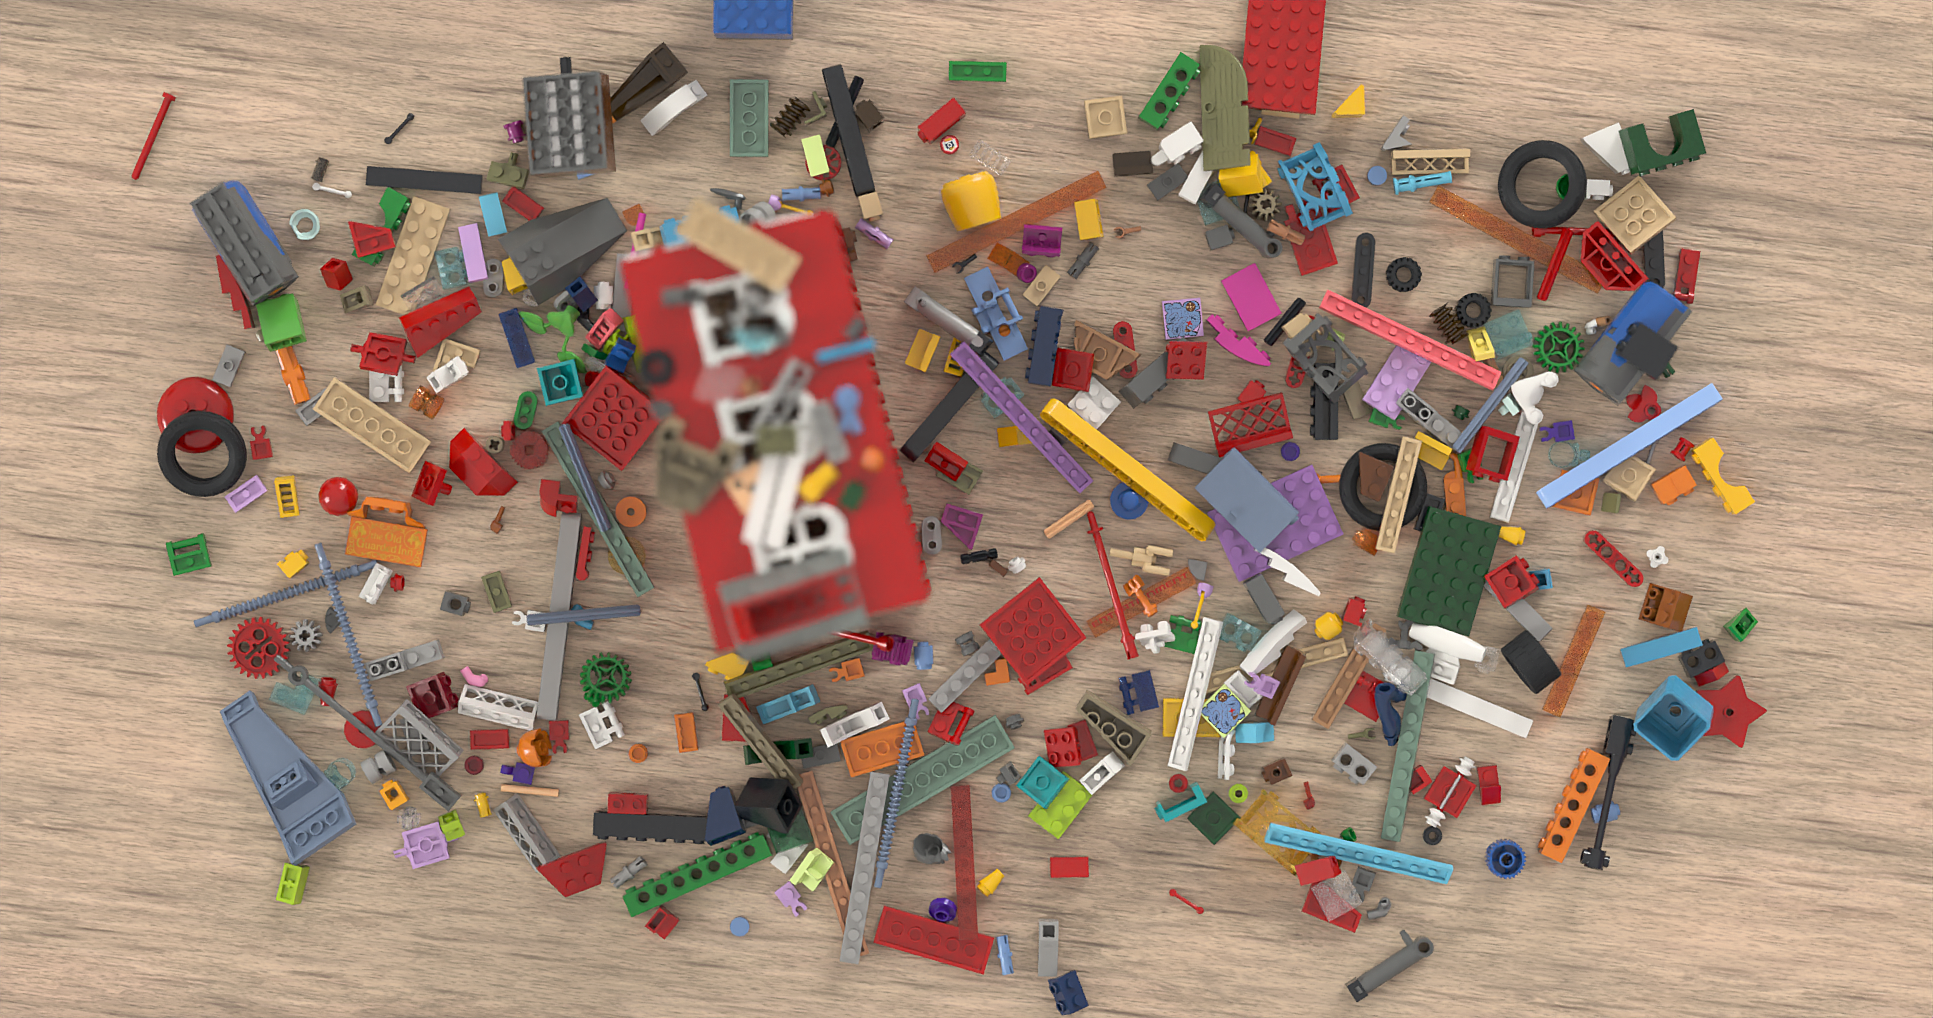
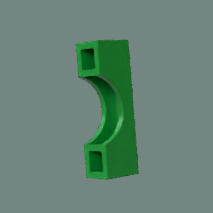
M387 187L379 205L385 213L384 227L390 228L393 233L394 230L397 231L402 223L400 218L403 213L406 214L411 203H409L410 198ZM354 249L351 255L358 258L356 249ZM379 252L358 259L375 267L376 264H380L384 254Z

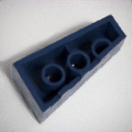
M1040 306L1039 311L1035 310L1034 322H1037L1036 330L1032 329L1031 341H1034L1033 349L1029 348L1028 354L1031 366L1030 368L1026 367L1025 379H1028L1030 384L1051 387L1063 309Z

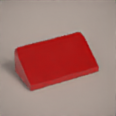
M939 442L934 444L924 460L955 482L968 464V461Z
M1050 857V877H1089L1088 857Z

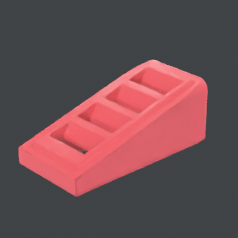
M610 308L602 313L585 338L600 350L624 320ZM594 333H596L602 340L600 341V340L594 335Z

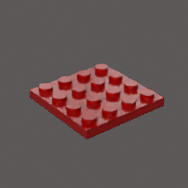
M606 365L561 424H569L575 435L619 470L623 471L658 426L659 421L647 405L654 401L616 370Z
M1040 577L979 624L1025 685L1036 679L1087 638Z

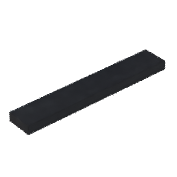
M367 166L366 186L481 194L483 175Z

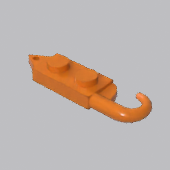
M1452 452L1450 458L1454 461V471L1448 472L1443 479L1446 511L1466 516L1462 469L1457 454Z

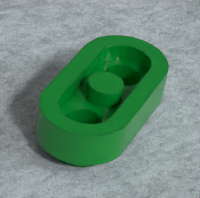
M523 392L518 398L514 424L520 429H528L534 422L538 398L533 392ZM528 397L532 399V403L530 405H527L525 403V400ZM522 416L527 417L528 420L526 423L521 422Z

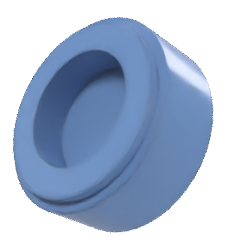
M1381 166L1372 167L1367 173L1368 181L1376 186L1383 184L1387 179L1386 170Z
M1005 783L996 784L992 789L994 800L1001 803L1006 802L1011 796L1010 787Z
M736 917L732 920L730 930L735 936H744L749 931L750 925L746 918Z

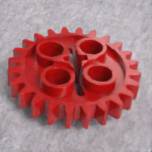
M252 617L251 623L246 619L244 620L245 626L242 624L237 625L239 631L232 630L235 637H229L233 641L232 644L227 645V647L232 648V651L227 653L228 655H233L230 662L236 661L237 664L234 668L241 667L240 674L247 671L248 678L254 674V678L258 679L259 674H261V677L265 679L266 673L273 676V670L280 672L279 664L274 661L278 654L284 659H289L285 652H289L291 649L286 648L285 645L289 644L290 641L284 640L288 634L282 635L281 632L284 628L277 629L278 622H274L271 625L270 618L264 622L263 617H260L257 622L256 618ZM258 629H261L264 632V638L262 640L256 637V631ZM269 636L272 637L268 643L261 647L262 652H255L248 660L246 659V656L257 648L256 644H262ZM244 641L250 646L248 652H244L241 649V644ZM270 644L276 646L277 651L275 654L269 653L268 646ZM256 656L262 659L260 667L256 666L253 662Z

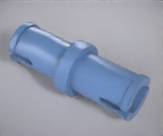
M799 186L797 189H782V201L800 200V202H804L806 199H821L820 187L803 188V186Z
M1008 935L996 937L999 951L997 956L1000 958L1002 975L1013 974L1011 960L1013 954L1010 952Z

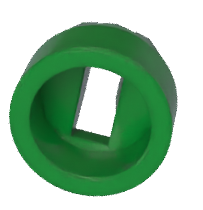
M1350 827L1344 829L1340 834V838H1343L1342 840L1351 842L1357 840L1355 832Z

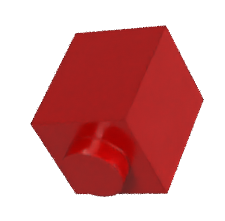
M1250 380L1236 399L1241 403L1263 397L1267 391L1264 390L1265 386L1258 380H1255V382Z

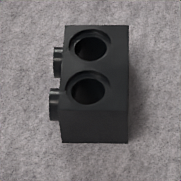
M1709 638L1702 640L1703 646L1683 651L1681 655L1677 656L1687 677L1692 678L1725 662L1715 640H1709ZM1707 648H1712L1713 650L1711 658L1705 656ZM1694 656L1696 658V664L1690 667L1688 665V659L1689 657Z

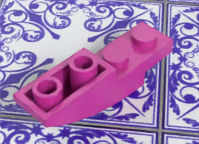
M1212 314L1206 319L1218 333L1214 340L1229 353L1249 363L1265 367L1271 365L1269 355L1264 351L1260 352L1256 348L1257 343L1251 337L1246 338L1244 336L1238 341L1236 339L1238 335L1231 328L1227 330L1223 326L1225 322L1218 315L1214 316Z

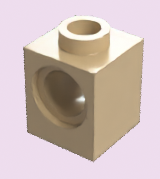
M877 192L859 196L864 219H869V222L880 220L883 212Z

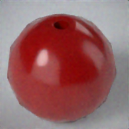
M333 477L321 485L318 494L319 503L324 511L330 515H347V512L352 511L357 505L358 490L347 478Z

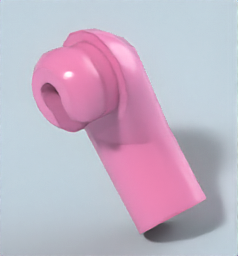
M468 666L460 671L469 685L482 687L488 682L487 675H474Z

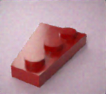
M1322 881L1311 884L1301 910L1305 914L1352 933L1356 932L1362 916Z

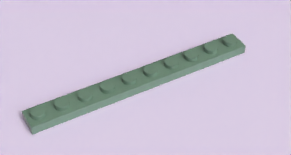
M556 422L541 432L637 597H640L655 588L594 483L611 524L610 530L605 532L600 530L560 433L559 427L561 424Z
M1415 650L1382 828V839L1401 842L1435 654Z

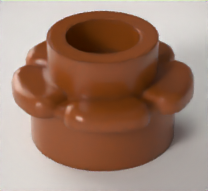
M822 179V183L819 184L823 195L826 194L827 197H830L831 194L835 193L833 184L830 179Z

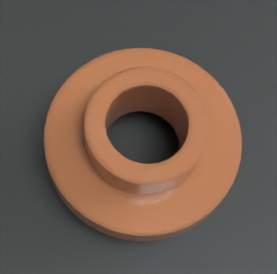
M746 378L741 382V391L745 396L753 398L758 395L760 384L756 379Z

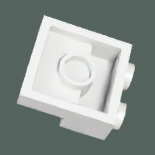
M1092 376L1089 392L1079 391L1067 405L1070 407L1069 409L1097 430L1121 401Z

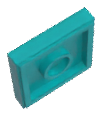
M1038 756L1016 786L1044 809H1047L1069 781V778L1044 758Z

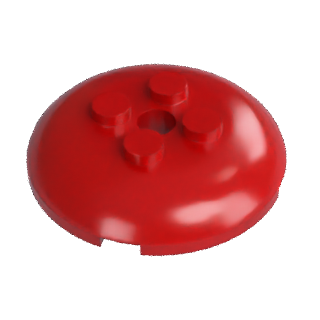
M188 377L173 383L163 393L157 407V423L161 434L171 421L192 410L213 412L225 417L232 423L234 422V408L227 392L216 382L202 377ZM193 430L182 435L178 439L175 448L187 453H204L218 447L223 440L210 431Z

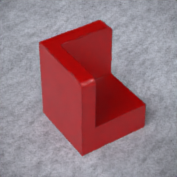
M331 258L320 268L326 286L341 291L353 280L346 261Z
M1422 765L1414 768L1410 788L1412 794L1417 793L1433 782Z

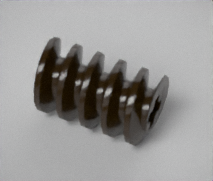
M795 97L796 100L789 98L788 101L791 106L784 105L786 112L779 111L782 118L775 116L774 119L777 124L770 123V126L783 137H785V134L792 136L789 129L796 130L797 128L794 123H802L799 116L806 118L804 110L811 111L797 97Z
M1446 303L1434 310L1429 317H1436L1433 324L1440 323L1437 330H1444L1441 337L1448 336L1445 344L1452 343L1453 345L1469 334H1462V331L1465 329L1464 326L1457 327L1461 321L1453 320L1457 314H1450L1453 308L1445 307L1448 304Z

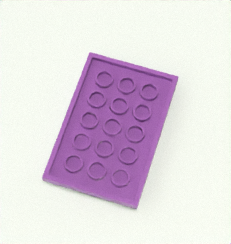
M1312 464L1271 483L1299 511L1297 515L1299 519L1293 525L1288 524L1267 545V549L1277 553L1285 560H1289L1343 535V531ZM1216 509L1207 512L1208 516L1216 524L1214 529L1238 582L1271 568L1268 565L1270 557L1254 551V547Z

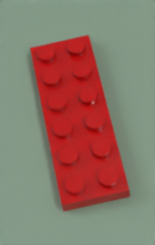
M884 905L873 943L984 975L994 937Z

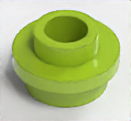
M1235 784L1229 790V797L1235 803H1242L1248 797V790L1242 784ZM1237 790L1242 791V795L1240 797L1235 796V792Z

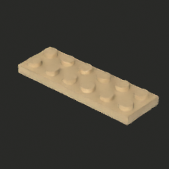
M413 196L376 302L377 306L403 315L416 310L451 209Z
M698 198L695 199L676 231L678 235L780 294L801 260L800 257Z
M335 377L313 408L314 411L408 473L412 471L431 443L429 439Z

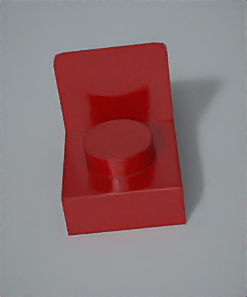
M1497 765L1477 767L1481 805L1501 803V785L1498 780Z

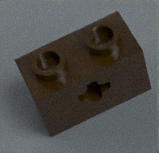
M864 99L856 105L855 114L869 133L885 121L870 99L867 102Z

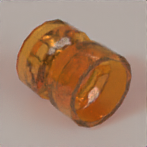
M420 385L413 395L409 407L417 412L423 411L424 416L433 420L441 409L445 398L436 393L432 395L431 390Z

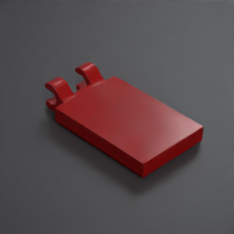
M1302 200V202H1303V204H1304V207H1305L1308 202L1305 201V200ZM1293 204L1284 206L1288 216V220L1283 221L1284 225H1289L1291 229L1305 235L1302 245L1290 241L1301 276L1338 264L1326 224L1314 228L1313 231H1309L1307 226L1303 227L1299 219L1301 212L1296 214ZM1311 209L1309 211L1312 221L1323 216L1321 209H1319L1317 215L1315 210Z

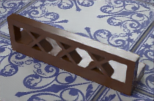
M1288 645L1284 647L1271 676L1277 679L1280 684L1273 698L1270 699L1263 696L1256 709L1255 715L1268 720L1271 725H1276L1306 659L1303 651Z

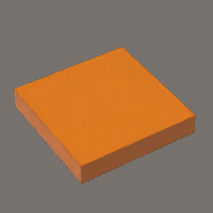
M1561 470L1560 477L1569 471ZM1596 478L1554 504L1553 507L1591 516L1600 478Z

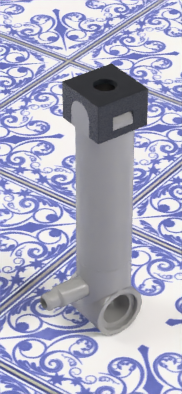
M916 286L904 301L908 306L960 342L964 341L981 357H983L993 342L985 334L962 320Z

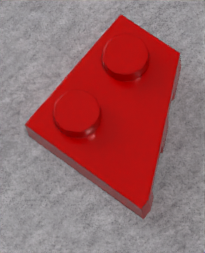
M353 221L348 222L358 258L396 248L390 228Z

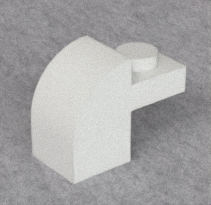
M457 356L446 365L433 371L427 376V379L437 394L467 376V366Z

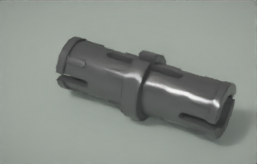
M1089 242L1081 255L1078 254L1077 260L1067 273L1077 280L1083 269L1090 265L1089 261L1099 248L1096 245L1094 246L1092 242Z

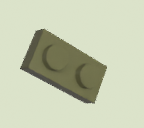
M500 571L481 577L493 613L513 607Z

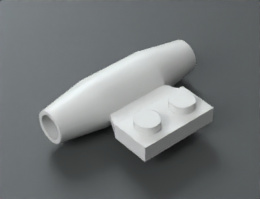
M1414 622L1409 632V637L1429 647L1426 652L1435 654L1431 677L1452 685L1455 684L1460 669L1459 658L1482 662L1487 649L1466 636L1438 626H1428Z

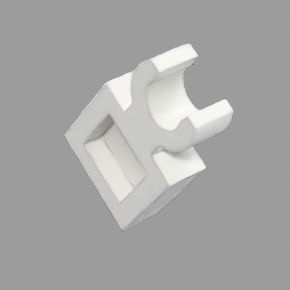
M528 610L527 615L545 612ZM514 611V614L520 615L521 619L519 622L512 621L513 625L525 623V629L545 632L546 624L529 626L526 621L527 615H524L521 611Z

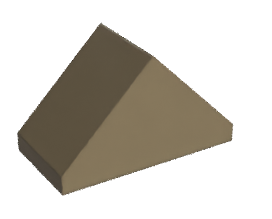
M365 285L340 295L345 313L374 305L369 287Z

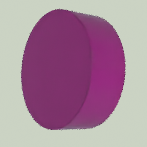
M1023 263L1017 269V277L1024 283H1030L1036 277V268L1029 263Z

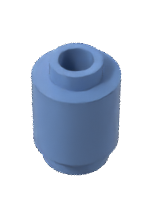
M917 642V646H914V664L917 665V670L932 669V664H934L933 645H929V642Z
M1611 801L1607 822L1617 820L1618 815H1620L1619 806L1614 804L1613 801ZM1603 803L1595 805L1594 808L1590 809L1594 823H1598L1600 820Z

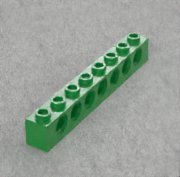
M755 832L749 835V839L744 842L740 839L731 843V847L726 850L721 847L713 851L714 855L710 857L703 855L695 859L696 863L692 865L685 863L679 866V870L672 873L669 870L662 873L660 879L654 881L651 878L644 881V886L636 888V886L626 889V894L622 897L631 918L772 856L773 852L765 834ZM745 846H753L755 853L752 855L746 854L744 851ZM729 853L736 854L737 861L734 863L729 862L727 855ZM717 861L720 864V868L712 870L709 863ZM695 868L700 869L702 877H693L692 870ZM675 877H683L685 880L684 885H676L674 882ZM664 884L667 887V892L664 894L659 893L657 885ZM647 892L650 898L648 901H642L639 894Z

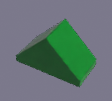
M1744 608L1723 627L1735 641L1742 642L1758 621L1747 608Z

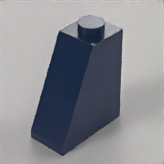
M729 786L718 787L715 789V792L710 794L705 840L710 846L746 833L742 818L735 808L736 799L734 792Z

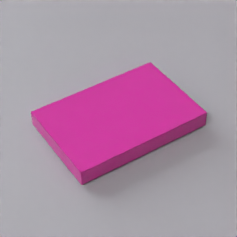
M1255 263L1221 280L1247 331L1282 314Z

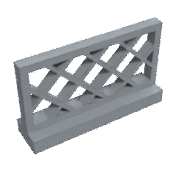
M408 699L375 732L427 776L429 774L426 772V767H436V775L440 776L463 752L459 745ZM398 714L403 716L405 724H396L395 717ZM384 728H393V737H387L381 731ZM396 728H406L407 737H397ZM410 728H416L419 731L420 737H410ZM397 741H407L408 750H401L398 747ZM411 741H420L421 750H411ZM424 741H430L434 744V750H425ZM411 754H421L422 762H415ZM425 754H434L435 763H426ZM438 754H445L450 760L447 763H439Z

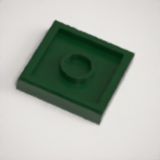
M1212 791L1206 798L1207 803L1197 807L1187 819L1215 845L1241 817Z

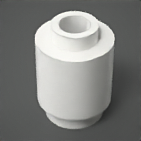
M598 282V286H594V295L598 299L594 305H596V309H610L613 304V286H609V282Z

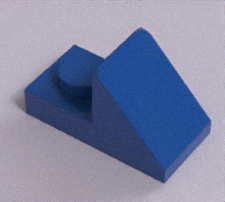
M618 338L605 360L606 365L624 373L636 345Z

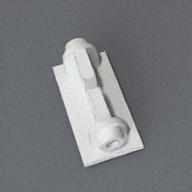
M376 563L358 597L372 605L376 604L393 570Z

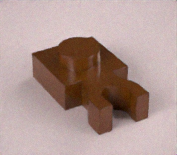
M850 227L844 228L842 230L850 261L858 260L854 242H857L855 231H851Z

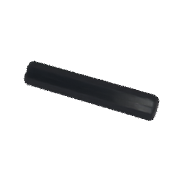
M1298 297L1265 337L1264 342L1269 346L1274 345L1284 332L1281 327L1298 315L1306 305L1303 299Z

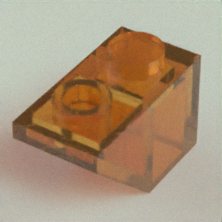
M1361 528L1359 531L1356 530L1352 537V541H1354L1353 546L1372 556L1376 555L1378 549H1375L1378 536L1367 529Z

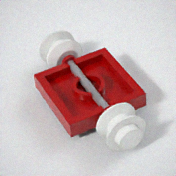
M1466 756L1464 759L1459 758L1461 760L1460 765H1455L1456 770L1459 771L1457 773L1442 766L1424 796L1425 800L1437 806V809L1429 808L1430 816H1424L1427 818L1426 822L1435 828L1437 825L1441 826L1439 823L1441 819H1446L1442 813L1443 811L1458 818L1477 786L1464 778V775H1472L1470 773L1471 768H1476L1473 766L1475 762Z

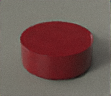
M477 755L470 756L465 761V770L471 775L481 773L484 769L483 759Z

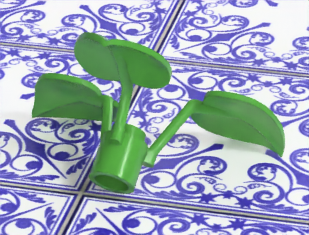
M567 306L561 313H548L547 319L549 323H544L539 316L533 313L519 312L524 324L537 334H545L547 332L546 328L552 325L566 335L562 352L559 351L557 353L560 362L574 359L577 372L587 373L580 357L566 350L570 336H573L575 333L574 322L580 316L576 308Z

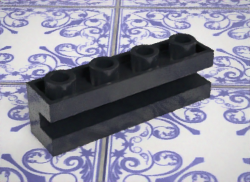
M1314 363V368L1322 365L1335 368V363ZM1324 370L1322 376L1326 378L1328 373L1331 375L1333 373L1329 370ZM1314 381V386H1310V398H1314L1313 405H1310V417H1313V424H1310V436H1313V440H1338V401L1334 404L1318 388V384Z

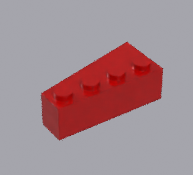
M470 286L405 314L399 317V320L416 357L419 358L482 311Z

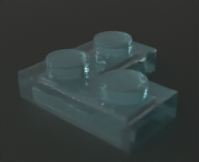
M311 675L308 678L317 686L321 680ZM276 682L269 700L305 715L314 693L303 684L293 689L280 682Z

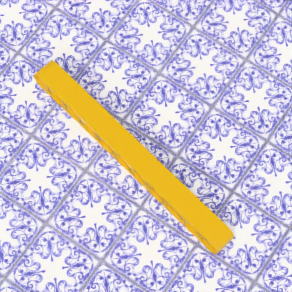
M1054 398L1048 401L1040 413V417L1047 424L1068 438L1074 445L1199 541H1206L1216 525L1210 517L1062 402Z

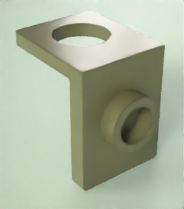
M816 91L812 92L821 114L804 121L806 126L827 116L824 110L827 108L823 97H818Z

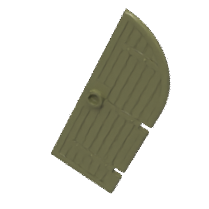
M1200 45L1203 171L1250 166V149H1244V145L1250 144L1248 106H1242V101H1248V84L1245 71L1239 60L1228 50L1216 45Z

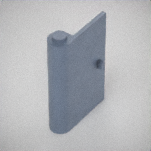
M1235 447L1230 449L1222 457L1221 461L1194 487L1259 553L1288 524L1293 525L1299 519L1297 516L1299 511Z

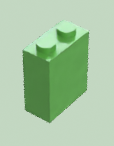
M293 293L282 294L274 299H266L256 305L264 343L270 352L307 341L298 300Z

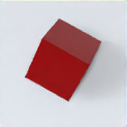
M661 905L645 927L651 932L657 933L665 940L680 919Z

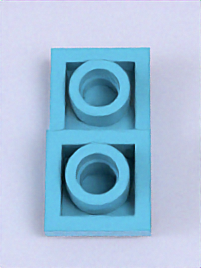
M498 193L479 196L488 237L506 233L507 229Z

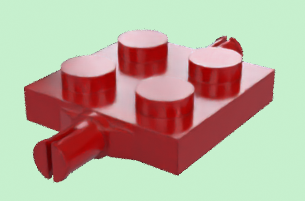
M369 332L367 341L363 346L352 344L350 348L351 352L361 353L362 358L359 367L367 371L398 376L403 362L415 364L416 355L405 354L407 339Z

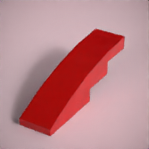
M216 255L222 294L231 295L233 311H241L244 329L255 328L251 308L245 294L221 256Z

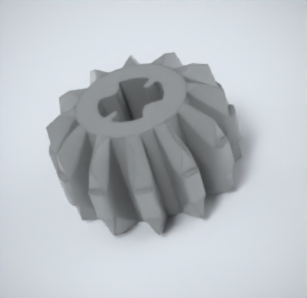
M304 619L303 625L299 621L296 622L298 629L291 627V631L295 632V634L289 635V638L296 639L292 642L293 646L299 643L297 650H302L304 646L305 652H309L310 647L313 650L317 648L315 643L321 644L322 641L317 639V637L323 636V633H317V630L321 627L319 625L313 627L315 621L312 620L308 625V620ZM306 630L307 633H310V637L307 638V641L305 640V638L302 637V634L305 633Z

